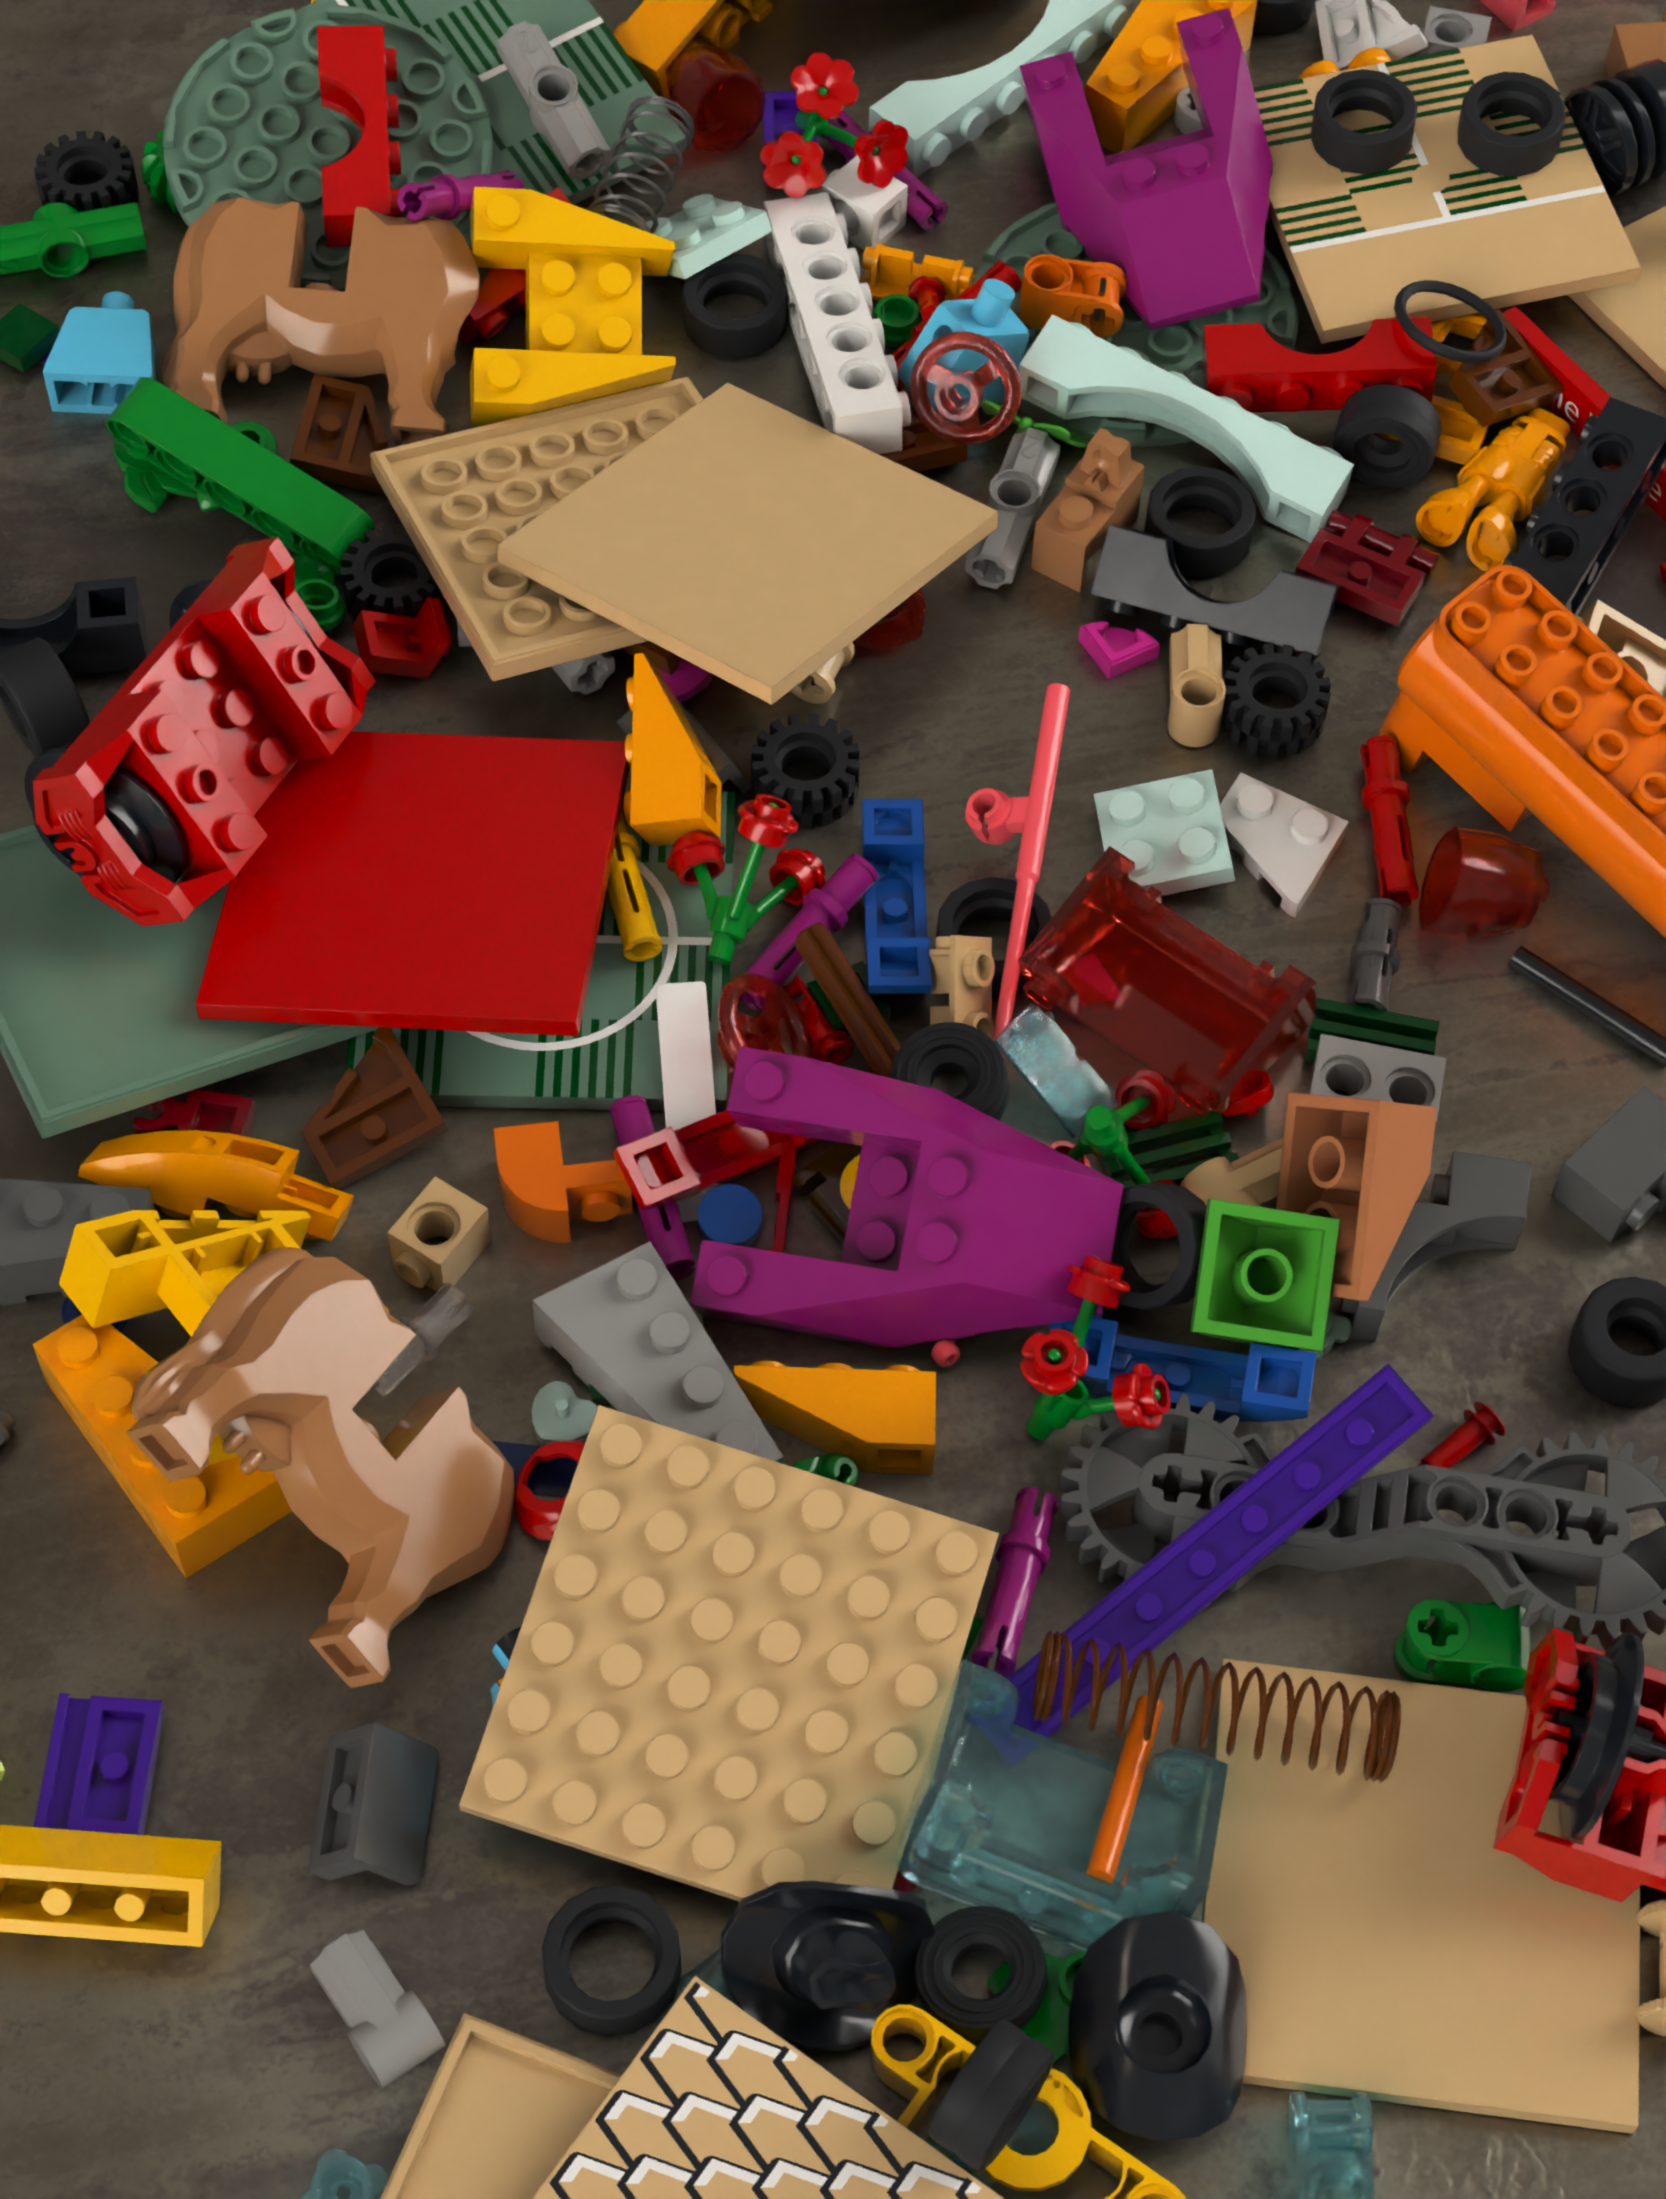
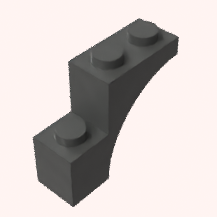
M1453 1151L1446 1175L1436 1173L1434 1175L1430 1203L1416 1201L1369 1300L1360 1301L1341 1298L1340 1312L1351 1313L1350 1323L1352 1330L1349 1338L1375 1342L1385 1308L1391 1297L1410 1276L1431 1262L1468 1250H1515L1527 1219L1531 1163Z

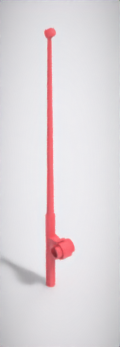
M1060 683L1050 684L1046 688L1029 795L1024 797H1008L1007 794L1000 790L984 788L971 795L965 810L966 822L977 839L983 843L1001 845L1012 839L1015 833H1022L1015 872L1017 880L992 1039L1000 1049L1004 1060L1035 885L1039 881L1070 698L1069 687ZM950 1338L940 1340L934 1345L931 1356L940 1367H950L959 1359L960 1349L956 1346L955 1339L950 1340Z

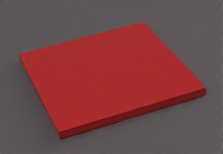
M351 731L331 756L297 761L254 815L268 836L236 877L229 881L195 1003L199 1019L579 1036L629 772V765L625 754V741Z

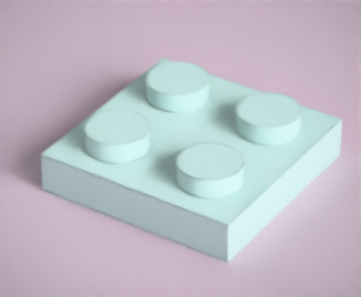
M702 194L684 202L682 205L683 210L671 217L657 218L659 225L653 234L675 242V250L667 275L685 280L771 233L772 228L767 212L764 210L745 206L737 201L730 202L715 198L712 194ZM653 220L646 222L650 229L653 225Z
M1212 769L1094 794L1115 906L1235 881Z

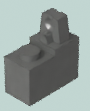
M1645 1086L1563 1162L1551 1194L1610 1243L1628 1226L1637 1231L1652 1217L1657 1209L1662 1212L1666 1208V1102Z

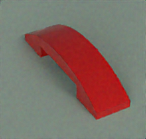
M724 1110L675 1131L670 1126L618 1147L612 1154L641 1210H647L726 1184L779 1161L780 1156L784 1155L789 1149H794L798 1152L822 1139L740 1127L729 1112Z

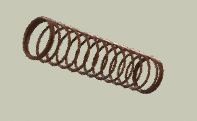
M1051 1630L1045 1635L1033 1695L1032 1717L1035 1722L1041 1720L1044 1723L1050 1716L1059 1673L1061 1648L1064 1641L1065 1680L1061 1724L1063 1727L1068 1724L1079 1675L1086 1654L1091 1646L1093 1652V1682L1088 1725L1091 1732L1096 1728L1107 1677L1114 1657L1119 1650L1121 1681L1116 1728L1118 1737L1123 1734L1135 1679L1145 1655H1147L1149 1675L1148 1702L1143 1736L1146 1742L1151 1738L1152 1725L1163 1681L1174 1659L1176 1667V1704L1171 1744L1173 1746L1178 1744L1189 1690L1195 1673L1200 1664H1202L1204 1707L1198 1744L1201 1752L1207 1745L1209 1723L1218 1689L1226 1671L1229 1669L1232 1685V1709L1226 1745L1228 1756L1234 1752L1237 1725L1246 1692L1252 1678L1257 1674L1260 1707L1259 1725L1253 1753L1256 1761L1261 1759L1266 1721L1278 1685L1284 1679L1287 1688V1726L1281 1752V1763L1283 1766L1289 1762L1295 1719L1303 1695L1311 1683L1315 1697V1727L1309 1752L1308 1766L1310 1770L1313 1771L1318 1763L1322 1724L1331 1698L1337 1688L1340 1689L1343 1705V1729L1336 1759L1337 1774L1340 1776L1345 1770L1350 1726L1358 1703L1365 1693L1368 1695L1370 1702L1371 1729L1365 1753L1363 1776L1366 1781L1371 1778L1373 1782L1378 1779L1382 1783L1389 1777L1392 1770L1401 1723L1400 1698L1395 1691L1392 1693L1388 1690L1384 1691L1376 1703L1374 1693L1366 1686L1357 1692L1351 1705H1349L1347 1690L1338 1681L1329 1688L1322 1702L1319 1684L1311 1676L1301 1684L1294 1699L1292 1681L1285 1671L1275 1677L1268 1694H1266L1264 1674L1258 1667L1248 1672L1239 1691L1237 1672L1230 1662L1220 1668L1211 1688L1209 1665L1203 1657L1193 1663L1183 1686V1668L1179 1656L1174 1652L1165 1659L1156 1680L1154 1656L1148 1647L1138 1654L1128 1678L1126 1650L1120 1642L1111 1648L1100 1676V1653L1098 1644L1093 1638L1084 1643L1072 1674V1646L1066 1633L1060 1635L1058 1631L1053 1634Z

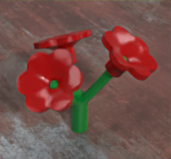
M816 52L809 56L806 65L794 68L790 78L791 86L797 91L795 102L800 109L795 116V122L798 128L804 130L802 136L794 131L783 132L778 141H769L763 146L760 153V158L766 166L763 178L770 187L776 189L783 188L784 192L791 198H802L807 194L809 188L821 187L827 175L824 166L821 164L824 151L818 143L812 140L814 136L819 137L824 134L854 148L855 154L860 159L857 175L862 182L872 183L880 189L885 188L891 183L894 173L900 172L907 162L908 155L904 147L908 140V132L905 127L894 125L886 119L877 122L871 134H862L859 137L828 124L827 120L836 119L841 115L843 107L855 104L859 96V89L852 81L854 69L849 62L843 59L832 60L827 54Z

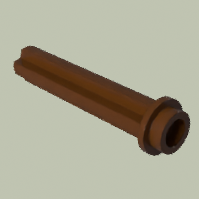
M819 922L805 928L797 935L795 941L797 950L874 1074L890 1078L892 1064L901 1045L827 926Z

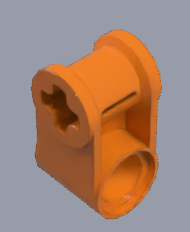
M1041 254L1032 257L1026 262L1023 270L1018 315L1025 324L1039 330L1044 328L1053 314L1067 322H1077L1084 325L1093 335L1099 338L1112 336L1120 330L1123 324V310L1119 303L1120 298L1124 296V292L1127 289V276L1121 268L1107 262L1066 259L1052 254ZM1102 278L1106 279L1105 292L1099 291ZM1101 309L1100 320L1096 322L1095 310Z

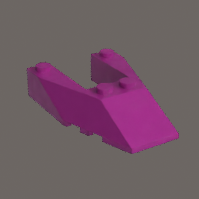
M1229 8L1177 22L1183 70L1203 130L1108 156L1103 155L1072 51L1020 65L1028 111L1061 224L1067 232L1072 231L1084 245L1087 256L1093 262L1111 263L1124 271L1127 276V289L1122 297L1150 330L1259 301L1265 251L1264 234L1269 213L1270 178L1273 176V161L1242 44Z
M739 1047L727 1111L738 1126L860 1145L862 1148L841 1262L702 1240L690 1299V1306L702 1317L893 1349L908 1347L909 1344L947 1338L952 1340L974 1337L979 1333L1011 1328L1025 1329L1076 1321L1083 1298L1066 1291L1072 1272L1067 1270V1266L1071 1263L1082 1265L1086 1254L1108 1261L1112 1260L1124 1190L1123 1184L940 1090L804 1056ZM1097 1305L1093 1318L1102 1316L1103 1305Z

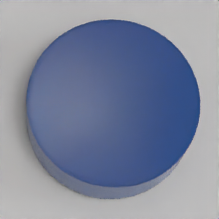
M723 1184L714 1187L704 1195L698 1207L697 1224L703 1240L745 1247L751 1246L758 1238L762 1228L763 1212L761 1203L752 1191L741 1185Z

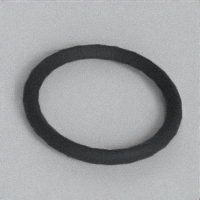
M1422 280L1403 287L1396 296L1394 310L1402 329L1420 346L1438 356L1462 363H1481L1497 357L1506 345L1507 334L1504 323L1499 315L1488 303L1464 288L1441 281ZM1419 292H1434L1458 299L1482 314L1491 324L1495 333L1494 343L1484 351H1465L1442 344L1429 337L1410 320L1406 310L1407 300L1410 296Z

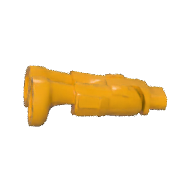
M1541 408L1532 410L1528 416L1516 418L1510 427L1499 432V435L1488 447L1481 448L1468 460L1457 474L1458 487L1437 492L1424 501L1416 515V525L1419 533L1427 542L1434 546H1450L1465 531L1474 509L1491 503L1482 509L1472 522L1467 535L1466 549L1471 562L1480 570L1487 572L1493 567L1502 565L1508 553L1512 550L1517 552L1518 549L1517 534L1513 522H1522L1532 514L1540 501L1544 499L1547 481L1566 449L1565 439L1570 433L1569 424L1564 419Z

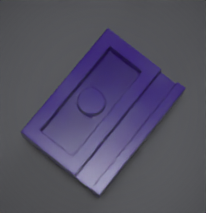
M59 1693L34 1827L144 1835L165 1715L162 1701L91 1696L90 1699L71 1698L70 1694Z

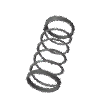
M650 95L638 98L630 105L626 120L623 122L619 132L620 139L613 146L611 151L612 159L606 163L602 173L603 180L598 183L594 193L595 201L589 205L588 210L599 213L602 216H605L604 212L606 211L619 213L634 221L641 230L653 234L659 225L657 215L664 211L667 204L665 194L672 191L675 180L673 174L681 169L683 164L682 153L688 150L695 134V129L690 115L678 103L665 97ZM650 103L663 105L680 115L687 128L672 115L660 111H642L635 114L633 112L641 105ZM644 115H659L668 118L681 127L685 132L686 139L680 144L675 145L662 135L638 131L633 120ZM628 128L631 133L625 134L626 129ZM644 136L661 139L670 146L657 144ZM634 137L644 147L667 155L677 154L678 162L676 167L670 170L664 162L654 156L641 152H629L625 140ZM621 145L625 153L616 155ZM633 156H641L653 160L666 171L650 169L639 163ZM629 157L638 167L649 173L669 175L670 182L668 187L661 190L657 184L646 177L634 173H621L617 161ZM613 165L617 174L608 176L609 170ZM625 177L645 181L657 191L651 192L641 189L630 183ZM621 178L629 187L639 193L651 196L660 195L661 205L657 210L653 211L638 198L623 194H613L608 182ZM604 186L609 195L599 197ZM612 198L618 205L600 204V202ZM617 198L636 202L648 212L633 210L622 204ZM640 216H652L653 225L651 229Z

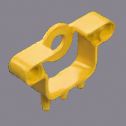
M896 2005L888 2008L876 2019L872 2028L871 2063L876 2075L887 2086L910 2101L897 2122L915 2133L927 2116L930 2106L936 2101V2090L940 2079L949 2070L957 2067L962 2068L976 2046L926 2011L913 2005ZM909 2033L916 2036L923 2043L925 2049L917 2059L909 2062H900L891 2058L886 2053L884 2045L894 2035ZM1051 2068L1036 2100L1045 2103L1054 2112L1058 2122V2135L1055 2142L1045 2152L1037 2155H1022L1013 2151L1006 2144L994 2161L983 2170L993 2181L1015 2191L1041 2192L1064 2183L1081 2166L1088 2150V2158L1119 2179L1118 2188L1110 2196L1103 2199H1186L1185 2195L1174 2184L1091 2127V2113L1081 2090L1064 2073Z

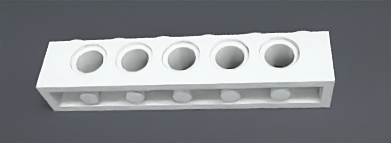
M828 192L805 195L802 198L764 201V211L767 212L772 232L765 235V247L771 265L782 275L787 288V315L825 429L877 454L902 451L903 427L910 426L911 424L909 399L905 391L897 392L898 374L896 362L892 354H884L885 336L881 319H872L871 317L873 306L869 285L867 282L859 283V258L855 247L847 248L848 231L844 214H835Z

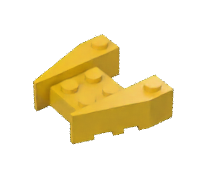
M474 186L470 210V250L475 258L477 268L526 270V350L474 348L470 369V426L480 427L671 381L676 366L675 356L642 355V275L667 277L675 250L674 241L531 189Z
M132 1210L76 1224L59 1285L92 1328L169 1308L188 1334L192 1336L207 1311L227 1284L258 1256L277 1247L301 1249L311 1216L306 1210H259L256 1220H219L217 1210H193L190 1220H160L157 1210ZM218 1433L214 1437L210 1449L208 1465L238 1456L234 1452L225 1453L223 1451V1439Z

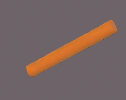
M1142 1695L1136 1701L1085 1876L1087 1880L1100 1887H1109L1114 1883L1164 1710L1163 1702L1158 1699L1151 1738L1146 1742L1143 1736L1148 1695Z

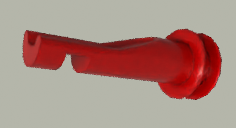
M921 276L911 283L908 297L917 303L925 324H927L937 306L944 302L945 291L937 280Z
M795 975L794 980L790 984L781 986L779 988L781 994L814 1043L811 1049L813 1059L831 1062L836 1065H841L848 1060L853 1053V1043L848 1041L846 1032L833 1029L800 976ZM803 993L805 995V998L801 1002L795 1004L793 999L799 997Z
M1475 1402L1474 1408L1476 1413L1465 1410L1463 1416L1466 1422L1423 1457L1418 1466L1427 1464L1450 1468L1469 1455L1481 1443L1494 1445L1496 1441L1493 1433L1504 1436V1425L1487 1405L1482 1402Z

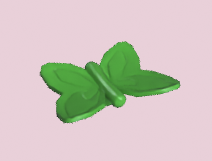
M984 400L981 403L986 414L1019 425L1016 433L1025 432L1029 427L1048 432L1049 437L1083 448H1087L1090 441L1089 438L1068 432L1060 426L1033 421L1028 416L1021 417L1012 410L1001 407L994 402Z

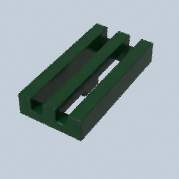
M1316 997L1304 1061L1314 1062L1321 1034L1434 1056L1435 1041L1440 1021Z
M1219 1110L1127 1133V1148L1142 1170L1156 1168L1157 1170L1178 1165L1182 1160L1213 1152L1216 1153L1217 1157L1227 1158L1230 1163L1239 1159L1237 1152L1233 1153L1231 1150L1232 1140L1228 1131H1223V1118ZM1100 1159L1107 1177L1123 1184L1124 1188L1135 1185L1132 1179L1124 1180L1123 1176L1128 1174L1116 1159L1110 1161ZM1210 1159L1147 1175L1152 1183L1168 1179L1180 1186L1183 1179L1192 1170Z

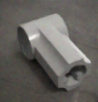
M364 1930L353 1934H344L324 1947L318 1958L310 1964L312 1973L350 2029L347 2031V2035L355 2051L381 2089L445 2047V2042L424 2005L413 1991L409 1990L405 1993L391 1972L390 1967Z

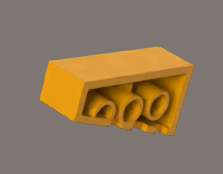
M643 0L642 4L629 19L616 27L613 35L655 94L670 100L709 67L711 53L717 47L726 51L739 41L740 28L751 18L760 23L773 11V4L770 3L772 0Z
M1141 0L1085 84L1084 93L1100 145L1113 153L1130 150L1175 112L1178 93L1183 88L1189 86L1183 70L1177 22L1229 8L1243 52H1246L1251 45L1257 0Z
M80 1315L32 1344L45 1382L186 1579L292 1512L273 1471L256 1469L251 1474H244L240 1470L242 1459L239 1456L208 1465L199 1475L174 1482H169L127 1434V1431L138 1421L131 1414L134 1390L141 1376L159 1362L111 1324L92 1328L85 1317Z

